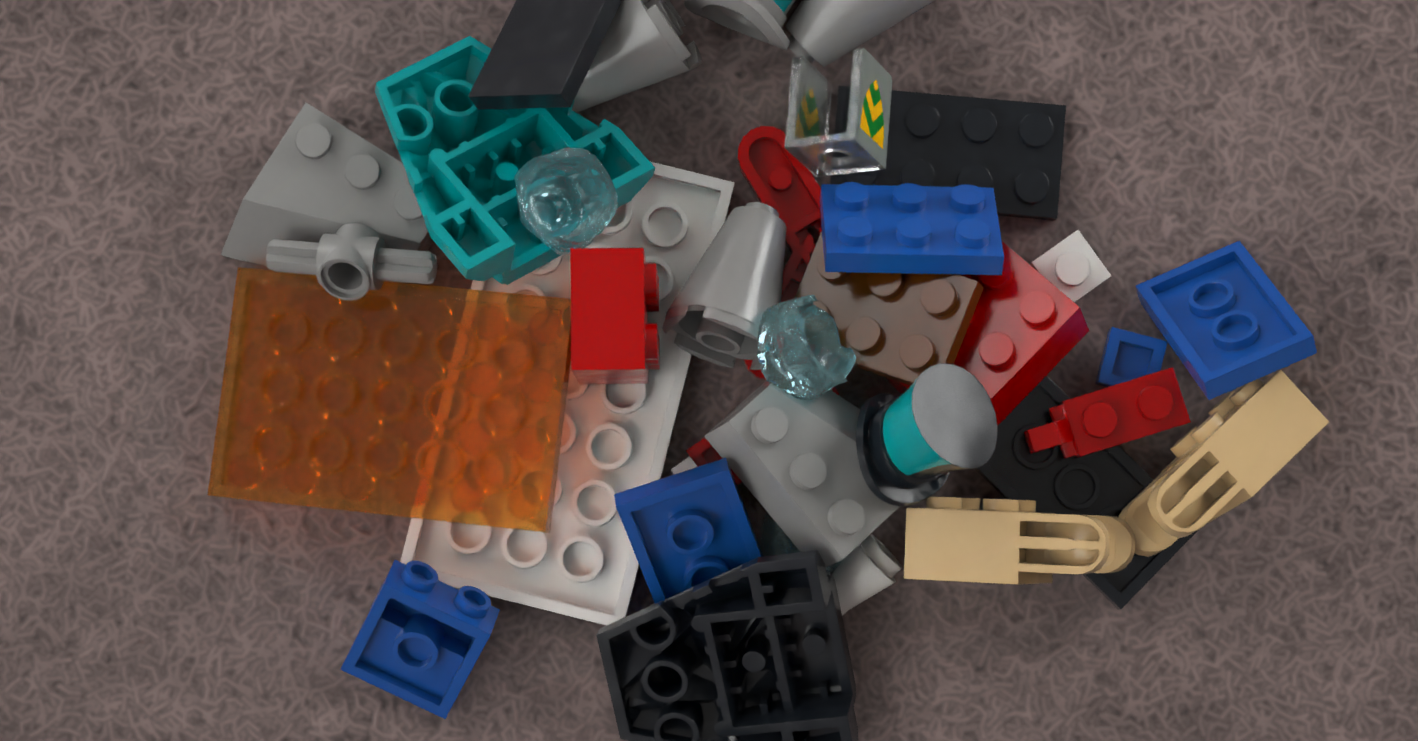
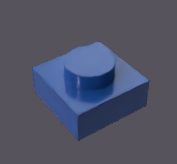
M1111 327L1108 331L1095 384L1110 387L1161 371L1168 342Z

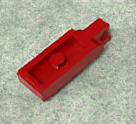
M1171 367L1062 401L1060 405L1049 408L1053 422L1026 430L1024 434L1031 454L1060 445L1064 459L1075 455L1078 458L1191 423L1174 368Z

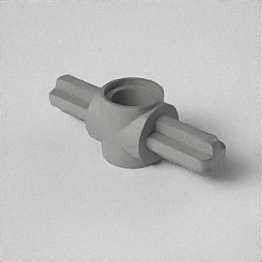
M359 223L345 224L335 234L324 233L319 243L273 239L268 243L266 251V265L268 269L275 272L316 275L318 283L329 294L342 300L360 299L369 289L379 290L384 281L432 284L435 281L438 267L435 254L429 251L386 248L385 240L375 230Z

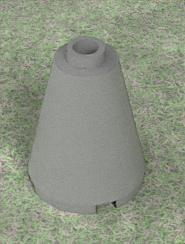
M670 0L621 1L574 99L573 111L577 113L688 72L702 64V57L695 41L685 46L679 38L684 34L681 27L686 25Z
M802 0L785 25L792 34L788 38L790 41L788 47L806 66H809L816 60L825 67L936 0Z
M749 202L746 206L736 207L731 211L666 312L662 329L665 334L671 328L677 333L674 343L678 347L700 359L730 368L734 367L736 358L753 360L750 370H760L772 364L778 347L787 231L786 224L779 218L777 210L764 203Z

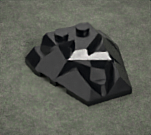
M817 550L757 557L677 595L602 627L596 635L620 739L628 741H858V726L854 711L856 683L836 583L832 575H827L825 563Z

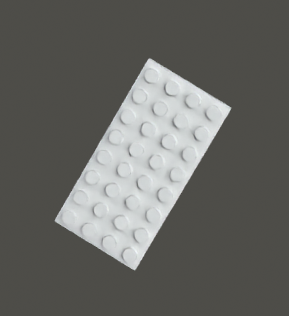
M651 162L655 167L653 177L630 202L612 211L609 225L599 235L575 247L644 248L646 263H657L659 312H648V323H657L660 337V370H649V384L580 385L571 371L570 251L508 285L501 284L492 277L486 281H472L408 529L401 563L407 564L410 561L424 562L437 572L439 581L460 589L463 586H473L491 597L606 626L626 617L639 563L617 511L614 494L661 479L692 354L684 351L674 343L677 333L671 328L665 334L662 327L666 318V312L726 221L735 182Z

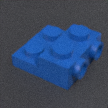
M394 560L340 670L446 719L491 636L500 609L491 606V600L488 595L476 587L463 586L458 590L439 581L437 572L424 562L410 561L404 564Z

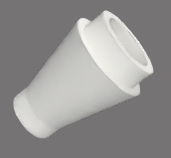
M872 534L843 559L832 573L836 583L842 616L848 610L895 583L896 581L893 576L902 569L895 556Z

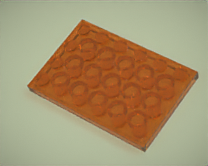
M238 267L207 495L218 498L550 534L571 365V299L384 281L379 290L369 289L360 299L342 300L329 294L318 283L316 275Z

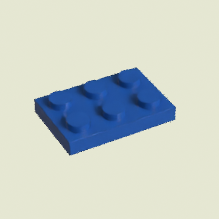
M856 182L821 184L820 214L825 272L1002 275L1004 251L994 188L977 187L969 184L956 187L920 186L913 183H904L898 186L863 185Z
M1240 240L1135 286L1141 305L1208 400L1233 391L1240 386L1317 353L1312 333Z
M727 458L614 494L617 511L655 604L741 566L748 561L763 556Z

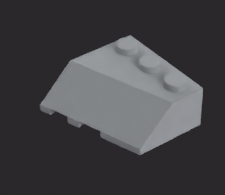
M305 102L244 196L221 256L267 266L266 251L271 240L280 239L319 243L324 233L335 234L341 226L349 223L363 224L375 230L385 240L386 248L427 251L433 240L427 230L403 163ZM299 274L317 279L316 275ZM384 281L379 290L369 289L368 292L396 299L407 282Z
M786 363L706 433L704 437L722 458H727L733 472L799 551L817 550L827 567L845 559L900 506L891 505L879 499L870 490L863 478L856 448V429L860 409L792 364Z

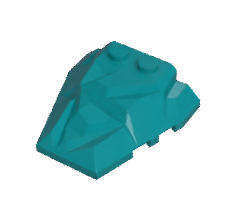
M468 36L376 82L375 93L431 239L466 279L486 281L492 277L499 283L508 285L570 251L571 248H575L599 235L609 225L612 211L634 198L653 177L655 167L619 127L606 119H603L599 126L573 111L574 101L571 107L478 110L468 95L492 49L475 38Z

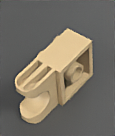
M1279 370L1263 382L1257 379L1241 386L1236 392L1234 390L1231 391L1208 412L1210 417L1198 428L1196 426L1193 427L1170 448L1176 458L1121 511L1118 517L1126 521L1133 530L1136 545L1135 554L1146 557L1156 555L1171 546L1179 538L1194 533L1205 524L1252 498L1329 423L1324 415L1282 370Z
M929 497L926 501V508H906L904 579L998 584L1052 583L1053 573H1114L1125 569L1132 561L1136 546L1135 535L1128 523L1118 517L1036 512V501L983 499V510H980V498Z

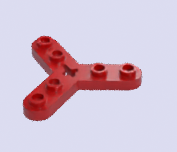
M760 126L751 129L743 136L738 146L737 159L741 173L759 202L777 210L779 218L786 224V245L792 253L783 270L778 347L772 364L760 370H750L753 360L743 359L747 370L754 377L763 381L770 378L786 363L796 367L805 352L804 349L786 344L779 338V335L810 261V256H812L815 248L814 239L807 232V228L814 227L819 236L822 231L820 214L821 188L812 173L784 148L786 134L773 126Z

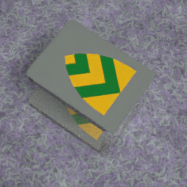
M865 48L854 49L847 133L828 135L832 85L803 56L793 57L784 148L816 177L886 169L892 92L891 75ZM827 152H841L849 156L836 158L826 155Z

